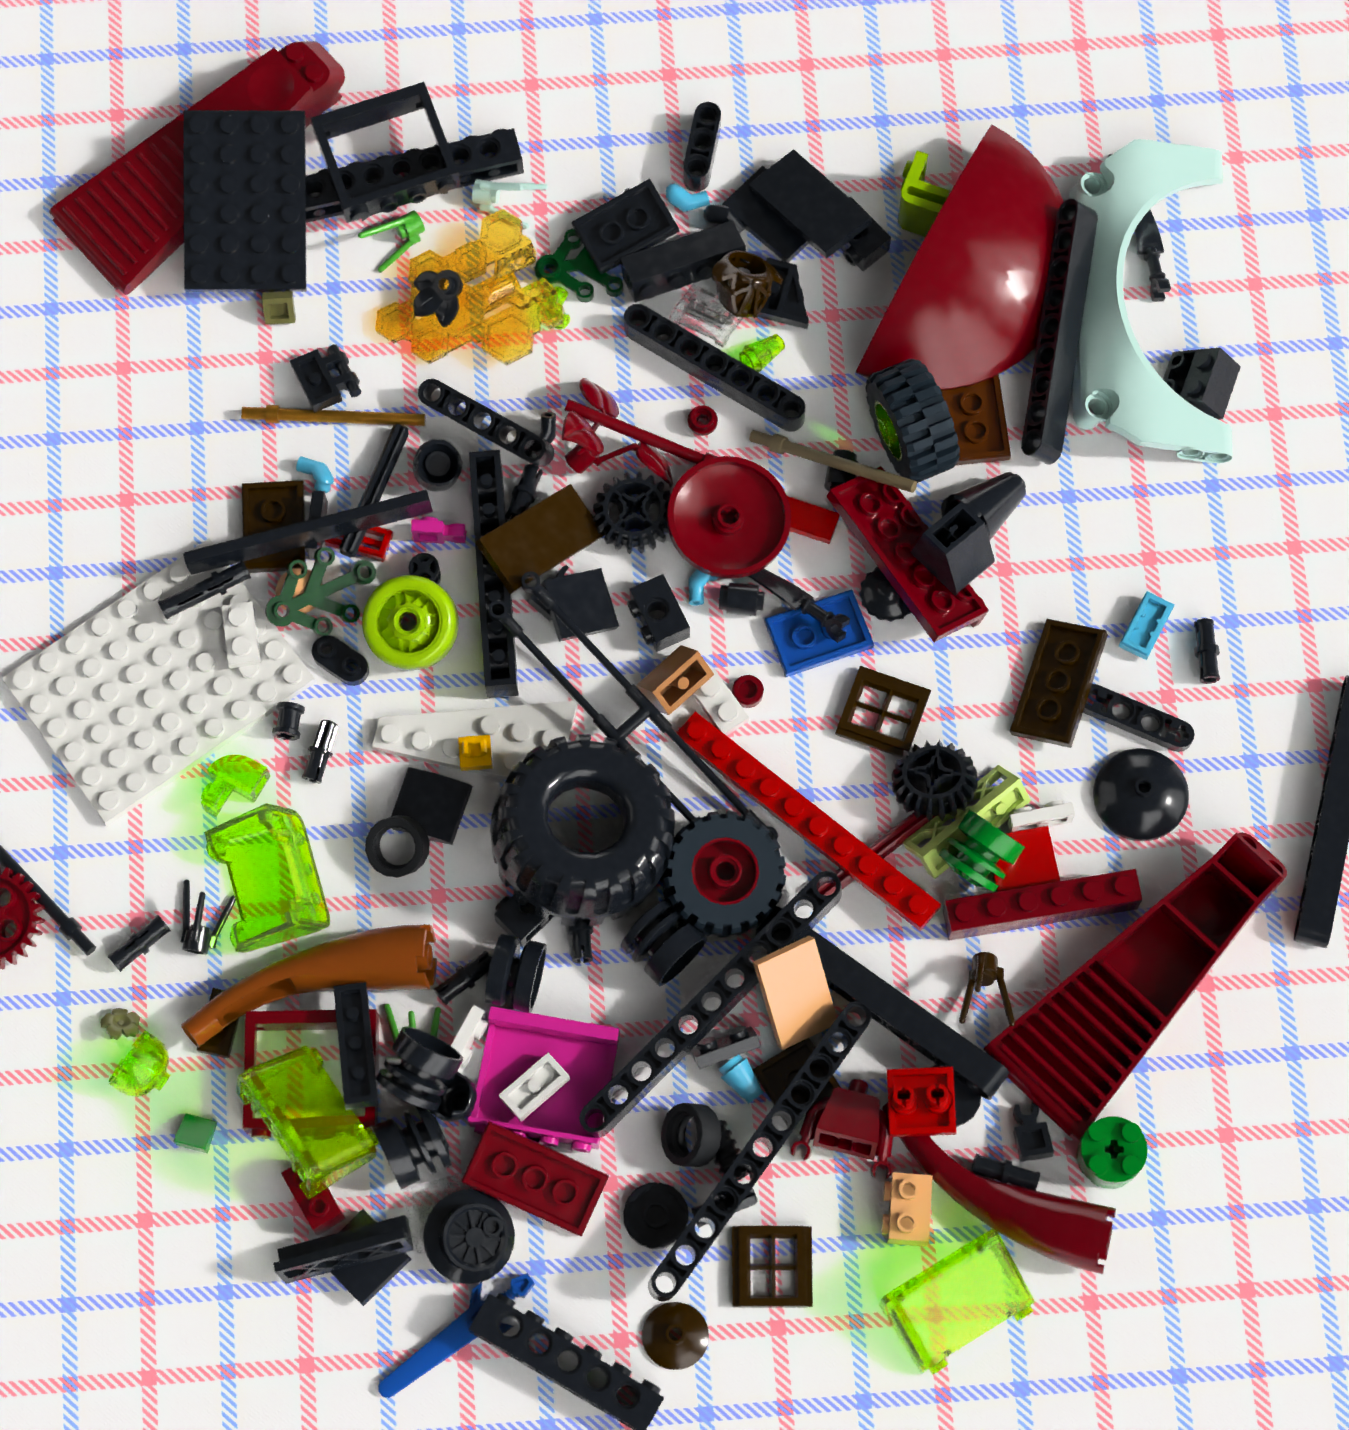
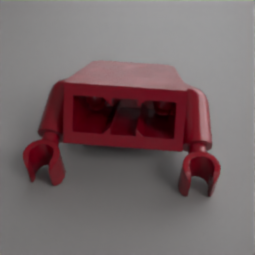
M853 1079L849 1082L848 1090L839 1087L834 1088L830 1097H822L811 1106L805 1115L799 1132L801 1139L796 1141L791 1147L792 1156L795 1155L798 1146L805 1145L807 1153L804 1161L808 1160L812 1154L809 1143L810 1140H814L813 1146L873 1161L875 1155L878 1156L877 1162L871 1166L870 1173L875 1178L876 1167L881 1164L886 1168L885 1179H888L891 1176L892 1169L890 1164L887 1163V1158L891 1157L893 1137H890L889 1118L886 1112L880 1109V1099L867 1094L869 1088L867 1082L861 1079Z

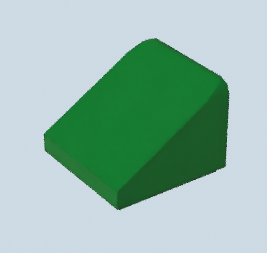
M185 1113L173 1142L177 1146L208 1154L218 1122Z

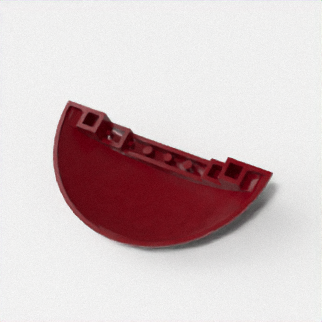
M991 124L933 222L855 373L869 378L875 372L907 359H915L921 361L928 368V372L933 375L940 390H950L971 386L991 379L1023 360L1037 347L1057 213L1064 201L1051 176L1038 159L1020 142Z

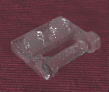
M692 284L673 308L669 320L677 325L681 324L715 340V344L724 347L744 317L737 318L733 316L720 303L718 295Z

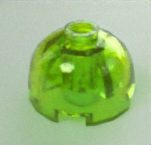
M144 1030L131 1045L133 1048L128 1052L124 1060H120L109 1078V1085L127 1096L141 1097L147 1095L154 1088L160 1091L170 1077V1074L166 1072L170 1058L165 1044L156 1036Z

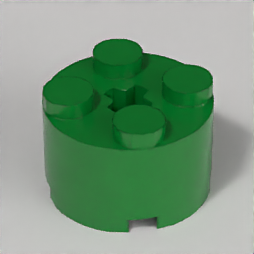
M1104 1117L1092 1123L1082 1136L1077 1147V1163L1081 1172L1093 1184L1105 1189H1116L1125 1186L1139 1174L1145 1165L1148 1148L1139 1125L1122 1117ZM1109 1146L1119 1153L1115 1159H1111V1154L1105 1152Z

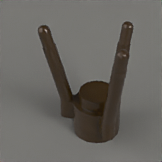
M979 952L972 957V970L969 971L968 984L959 1017L961 1024L965 1023L973 990L979 992L981 986H990L994 983V980H997L1008 1023L1010 1026L1015 1025L1004 981V968L998 967V958L992 953Z

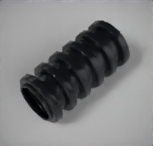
M719 1120L721 1141L715 1156L716 1159L714 1160V1164L720 1166L718 1170L720 1175L726 1173L741 1152L740 1148L735 1147L737 1144L736 1140L730 1137L732 1135L731 1130L726 1129L728 1125L726 1120ZM741 1168L734 1170V1177L737 1181L749 1174Z

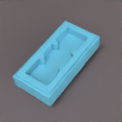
M1146 591L1118 647L1147 660L1175 604Z

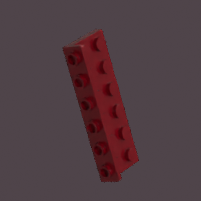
M880 466V467L877 468V469H880V470L885 471L882 466ZM858 476L830 489L826 495L828 500L933 642L968 625L974 628L981 623L989 609L970 584L954 596L910 553L922 534L929 527L921 520L913 509L912 504L898 488Z

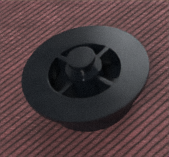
M460 1190L447 1195L433 1207L425 1223L423 1242L426 1255L437 1272L457 1283L475 1284L492 1278L506 1265L513 1251L515 1230L508 1210L497 1198L479 1190Z

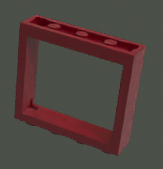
M369 1009L377 1077L379 1073V1014L376 1009ZM336 1010L246 1011L243 1129L247 1134H251V1137H261L262 1139H269L271 1134L284 1133L285 1138H303L304 1133H317V1137L333 1138L337 1137V1132H350L352 1137L370 1135V1132H374L372 1126L378 1124V1106L366 1107L365 1116L255 1118L257 1031L337 1030Z

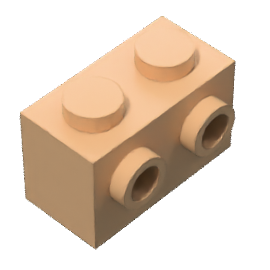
M893 1172L891 1181L884 1182L883 1201H889V1214H883L881 1234L887 1235V1244L927 1247L930 1234L933 1175Z

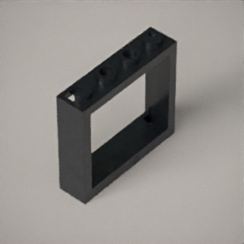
M425 82L310 118L318 146L346 223L359 219L364 221L369 216L381 212L389 213L396 210L399 206L409 203H420L427 197L439 193L448 194L449 190L461 187L458 169ZM424 109L446 168L349 199L328 139Z

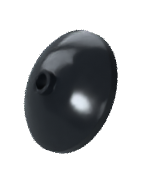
M1135 748L1119 752L1103 764L1094 782L1093 801L1098 816L1115 834L1133 841H1152L1169 834L1182 821L1189 803V790L1182 771L1170 758L1154 750ZM1140 784L1147 785L1149 792H1141L1138 786Z

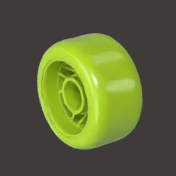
M402 575L385 581L372 592L363 610L362 629L369 648L384 663L403 670H421L437 664L450 652L458 635L459 617L454 601L440 585L422 576ZM412 613L416 616L417 624L414 629L405 631L401 625L402 618L406 614Z

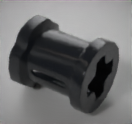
M278 702V720L276 727L272 729V735L283 740L295 741L300 739L301 734L298 729L301 715L305 713V707L293 702Z

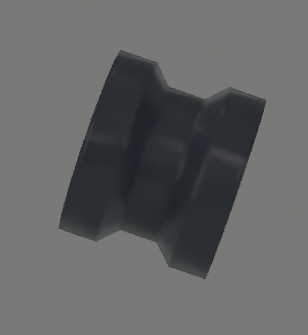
M420 553L410 560L408 566L410 575L421 576L422 574H427L428 576L422 577L439 584L441 572L438 560L433 555Z

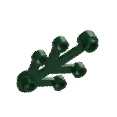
M574 229L566 231L563 242L553 255L542 256L535 264V275L540 282L544 284L558 282L575 292L577 299L583 303L590 302L594 298V288L589 282L578 281L568 274L570 272L579 271L606 288V293L611 297L620 296L624 290L621 278L607 273L600 275L585 247H583L575 259L565 260L572 249H578L582 245L580 238L575 242L568 240L571 236L578 237ZM548 268H552L555 270V272L551 274H547L544 271ZM616 283L620 287L616 290H613L609 288V286L611 284ZM588 289L590 293L588 295H581L580 291Z
M321 547L314 553L315 563L304 593L294 598L298 579L303 578L307 574V565L302 560H292L288 563L286 567L287 576L280 595L272 597L265 608L266 617L273 625L283 627L294 622L312 629L316 635L326 636L330 634L333 624L329 618H314L298 611L308 605L339 616L346 623H354L359 619L360 610L356 605H343L325 597L355 583L358 585L370 584L376 577L374 564L368 560L355 561L350 566L348 573L321 585L327 566L331 565L335 560V553L331 548ZM322 551H326L329 554L327 562H323L320 559ZM296 563L301 566V573L299 575H295L292 571V567ZM364 566L369 570V575L366 578L360 575V570ZM280 605H284L287 610L283 617L277 613ZM348 608H352L354 611L352 619H348L345 615ZM322 620L327 625L324 632H320L318 629V623Z

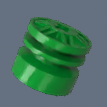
M969 809L958 825L960 831L968 838L965 842H961L950 837L948 842L959 850L955 856L943 848L939 856L946 861L951 870L976 887L995 892L999 885L988 878L989 874L992 872L1004 879L1006 874L996 865L1000 859L1014 864L1025 847Z

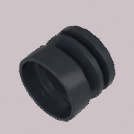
M668 899L661 901L652 909L646 911L633 924L620 945L626 954L634 951L632 960L635 963L649 956L651 957L644 971L659 987L664 986L683 971L698 955L707 941V937L693 923H688L677 929L682 920L679 914L681 911L672 913V905Z
M408 1026L402 1027L392 1046V1050L402 1059L386 1057L384 1061L386 1068L380 1069L376 1080L387 1091L409 1104L423 1109L437 1110L441 1104L439 1096L445 1095L448 1088L439 1078L454 1079L463 1061V1056L451 1045L427 1032Z
M416 1106L421 1120L415 1123L409 1110L403 1111L407 1126L400 1129L392 1118L372 1126L401 1190L421 1181L417 1166L424 1163L432 1174L437 1173L432 1162V1158L439 1156L445 1169L452 1166L449 1157V1145L436 1117L428 1109Z

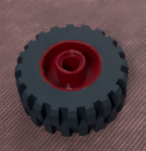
M718 811L710 812L707 816H698L691 820L688 825L683 826L674 837L671 859H665L663 869H666L661 878L664 888L662 893L665 900L668 899L671 903L672 913L680 910L679 914L684 921V925L693 923L704 935H718L719 938L744 934L762 923L779 903L782 896L781 892L786 882V875H784L785 858L780 855V845L777 839L772 840L768 835L770 830L764 825L758 826L754 823V818L748 815L740 817L737 816V812L727 811L726 814H719Z

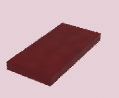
M488 1120L461 1183L582 1237L609 1178V1174Z

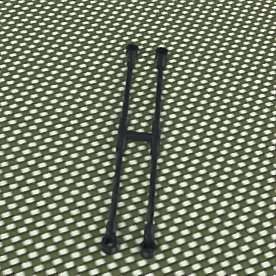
M530 571L522 576L521 587L523 590L533 593L547 609L550 608L624 687L625 693L639 707L617 729L602 713L599 714L523 633L524 629L507 612V605L503 601L496 600L489 605V617L494 621H499L514 638L517 637L594 719L593 723L604 735L618 741L616 747L626 752L629 747L633 748L625 738L649 718L662 733L666 732L743 815L742 817L748 815L754 818V823L760 827L764 825L770 830L773 840L778 839L776 829L766 826L751 809L748 810L671 728L672 724L650 700L644 696L635 684H630L555 603L556 600L540 584V577L537 573ZM530 577L534 578L536 585L532 587L527 586L525 580ZM495 606H500L503 608L504 613L495 615L492 609ZM641 759L640 762H641L644 766H647V765L642 761V759ZM659 780L660 786L665 785L661 780ZM670 791L671 803L690 823L696 817Z

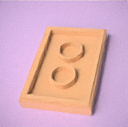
M809 935L753 961L776 1043L781 1050H785L831 1027L837 1016L813 937Z

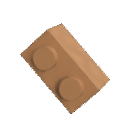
M680 645L635 686L661 713L670 715L705 684L714 673L697 650Z

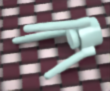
M476 179L472 190V202L480 204V211L490 212L515 225L528 229V223L493 207L492 204L499 202L501 191L546 190L548 186L536 183H502Z

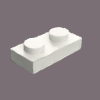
M253 601L221 606L229 668L261 664Z
M714 668L712 669L714 675L692 695L714 726L728 736L748 723L750 717Z
M1056 800L1046 803L1044 808L1032 810V807L1016 809L1009 816L1007 822L1009 833L1072 823L1075 816L1073 802L1063 803L1062 800Z
M475 1005L470 1009L451 1044L463 1056V1061L460 1065L463 1069L467 1066L473 1054L470 1048L475 1038L480 1040L488 1026V1022L485 1021L487 1018L485 1010Z
M548 1052L501 1092L499 1098L522 1122L570 1080V1076Z

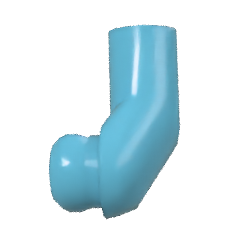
M671 184L666 188L668 202L683 212L710 205L706 190L691 195L678 184Z
M302 456L299 457L296 471L312 475L316 481L314 489L328 493L331 489V484L334 483V478L328 466L319 461Z
M696 569L688 580L689 604L694 606L704 604V585L709 580L715 581L719 577L708 575Z

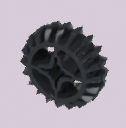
M639 471L636 474V478H630V474L626 472L623 481L614 476V486L607 483L603 485L604 493L598 492L596 495V500L599 503L593 504V512L596 513L593 516V521L599 524L597 532L599 534H606L604 537L606 544L615 541L614 545L617 551L625 545L629 554L632 553L633 547H638V551L642 554L645 551L644 545L648 544L653 550L656 548L655 539L664 543L666 540L665 533H669L666 514L671 492L670 490L663 491L664 483L662 481L654 484L652 474L646 480H643L642 473ZM630 494H639V496H636V497H631V496H628V495H630ZM653 502L660 511L655 522L651 520L650 514L647 513ZM614 503L618 505V510L621 512L615 524L609 516L610 509ZM636 528L642 531L631 532L629 530Z
M926 740L922 748L914 744L912 752L904 750L902 759L896 760L895 769H893L891 774L893 781L892 791L896 795L898 805L903 804L906 813L914 810V815L917 819L923 814L926 815L929 822L933 816H939L943 822L945 814L948 813L955 818L957 809L965 811L967 802H973L974 792L978 788V781L976 780L977 769L973 766L971 756L966 757L963 748L955 751L953 743L944 747L940 740L936 745H930Z

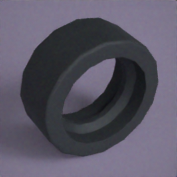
M396 815L380 820L370 829L366 837L365 852L369 863L377 872L386 877L399 878L416 872L424 865L429 855L430 841L426 830L418 821L409 816ZM394 827L403 828L408 831L415 843V853L412 859L403 865L389 863L383 857L380 849V840L383 834Z
M681 1103L674 1105L667 1112L661 1129V1143L666 1157L673 1164L684 1167H701L709 1164L715 1158L721 1141V1127L716 1113L709 1106L702 1104ZM693 1118L696 1124L697 1137L693 1150L689 1153L685 1141V1132L689 1120Z

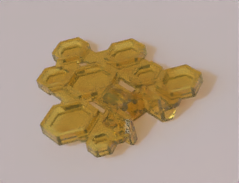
M501 209L482 219L480 239L474 242L471 241L444 257H441L432 250H428L410 259L408 281L412 285L410 299L401 304L395 301L378 310L375 330L393 344L402 339L412 342L411 352L428 364L447 356L449 352L473 341L476 344L481 342L483 352L507 366L533 353L534 335L541 331V324L550 330L561 325L564 321L565 309L558 303L559 296L555 288L545 278H541L523 288L521 287L515 272L536 262V250L530 238L522 234V221L506 210ZM495 262L494 276L473 287L466 284L486 274L487 266ZM430 270L439 273L443 270H452L459 274L463 282L462 292L457 296L459 301L458 314L447 327H442L435 313L420 319H416L414 315L413 302L420 291L417 290L413 282L425 271ZM446 280V282H445V284H444V289H445V290H446V289L448 288V286H449V281H448V280ZM506 303L511 305L484 320L485 314Z

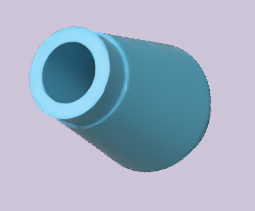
M737 1055L718 1069L723 1075L720 1078L745 1099L748 1104L764 1093L747 1058L743 1059L741 1055Z

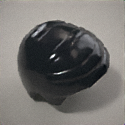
M432 439L422 444L416 451L413 461L414 477L421 486L429 491H445L457 482L462 472L463 461L459 452L451 443L446 440Z

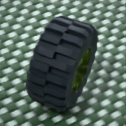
M907 359L870 375L865 386L866 399L870 408L869 412L873 419L876 433H878L880 442L895 471L900 476L917 481L918 483L954 468L960 458L957 433L954 429V422L950 416L948 405L944 401L939 386H937L933 375L928 372V368L919 360Z

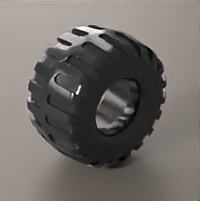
M578 734L575 741L567 742L565 736L550 740L545 750L541 746L535 747L527 753L523 762H518L513 767L494 802L490 834L494 863L498 864L500 879L505 887H513L514 898L521 905L525 906L529 902L536 907L535 914L547 920L549 914L562 918L561 924L566 926H574L577 920H586L587 926L601 925L608 916L612 920L619 919L625 916L631 907L639 906L646 899L666 871V869H663L665 859H671V850L674 842L675 813L671 809L672 798L670 791L666 785H659L660 773L651 763L644 766L640 762L641 754L638 751L629 747L626 752L616 747L618 741L612 738L604 737L602 743L591 741V735ZM574 788L591 789L609 796L617 804L623 818V831L620 838L609 848L595 853L578 852L564 846L553 835L548 823V810L552 802L563 792Z

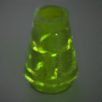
M774 334L745 345L743 351L739 353L740 362L757 372H761L785 349L784 341L778 334Z

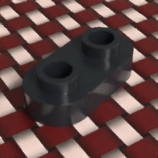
M330 635L321 636L313 643L311 650L313 659L325 671L350 686L359 685L367 679L369 674L368 663L360 653ZM326 646L333 648L328 654L322 653V649ZM351 663L358 665L353 671L347 670V666Z

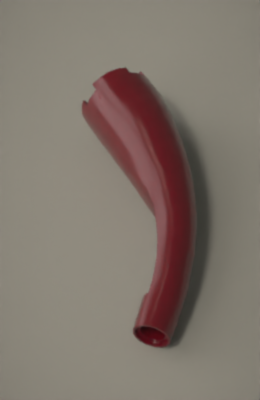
M887 1102L881 1109L886 1112L889 1118ZM930 1136L899 1137L918 1164L928 1175H933L932 1179L944 1192L993 1230L1047 1258L1077 1269L1103 1274L1104 1265L1098 1264V1260H1107L1113 1231V1222L1107 1221V1217L1115 1218L1116 1208L981 1178L952 1159Z

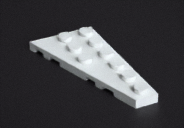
M576 700L380 717L372 749L461 770L458 737L490 735L493 769L470 770L468 772L506 780L513 767L518 762H523L527 753L535 747L541 746L545 750L550 740L563 736L569 742L579 703Z

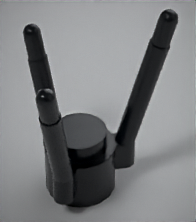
M184 880L183 932L180 941L183 943L182 950L207 955L209 948L215 949L217 938L236 902V896L232 895L210 935V928L201 926L205 892L203 891L199 893L194 924L190 926V881Z

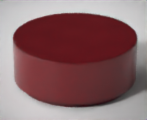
M744 675L734 682L732 694L743 708L755 707L762 701L764 688L762 682L757 677Z

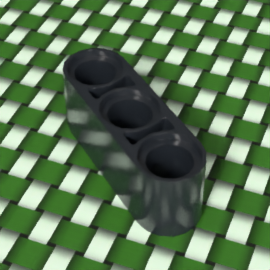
M713 102L700 103L694 112L683 163L685 187L693 192L705 190L711 179L721 132V110ZM704 119H712L713 122L706 123V122H703L702 120H704ZM698 145L708 146L705 149L697 148ZM693 171H701L702 174H700V175H693V174H691V172H693Z

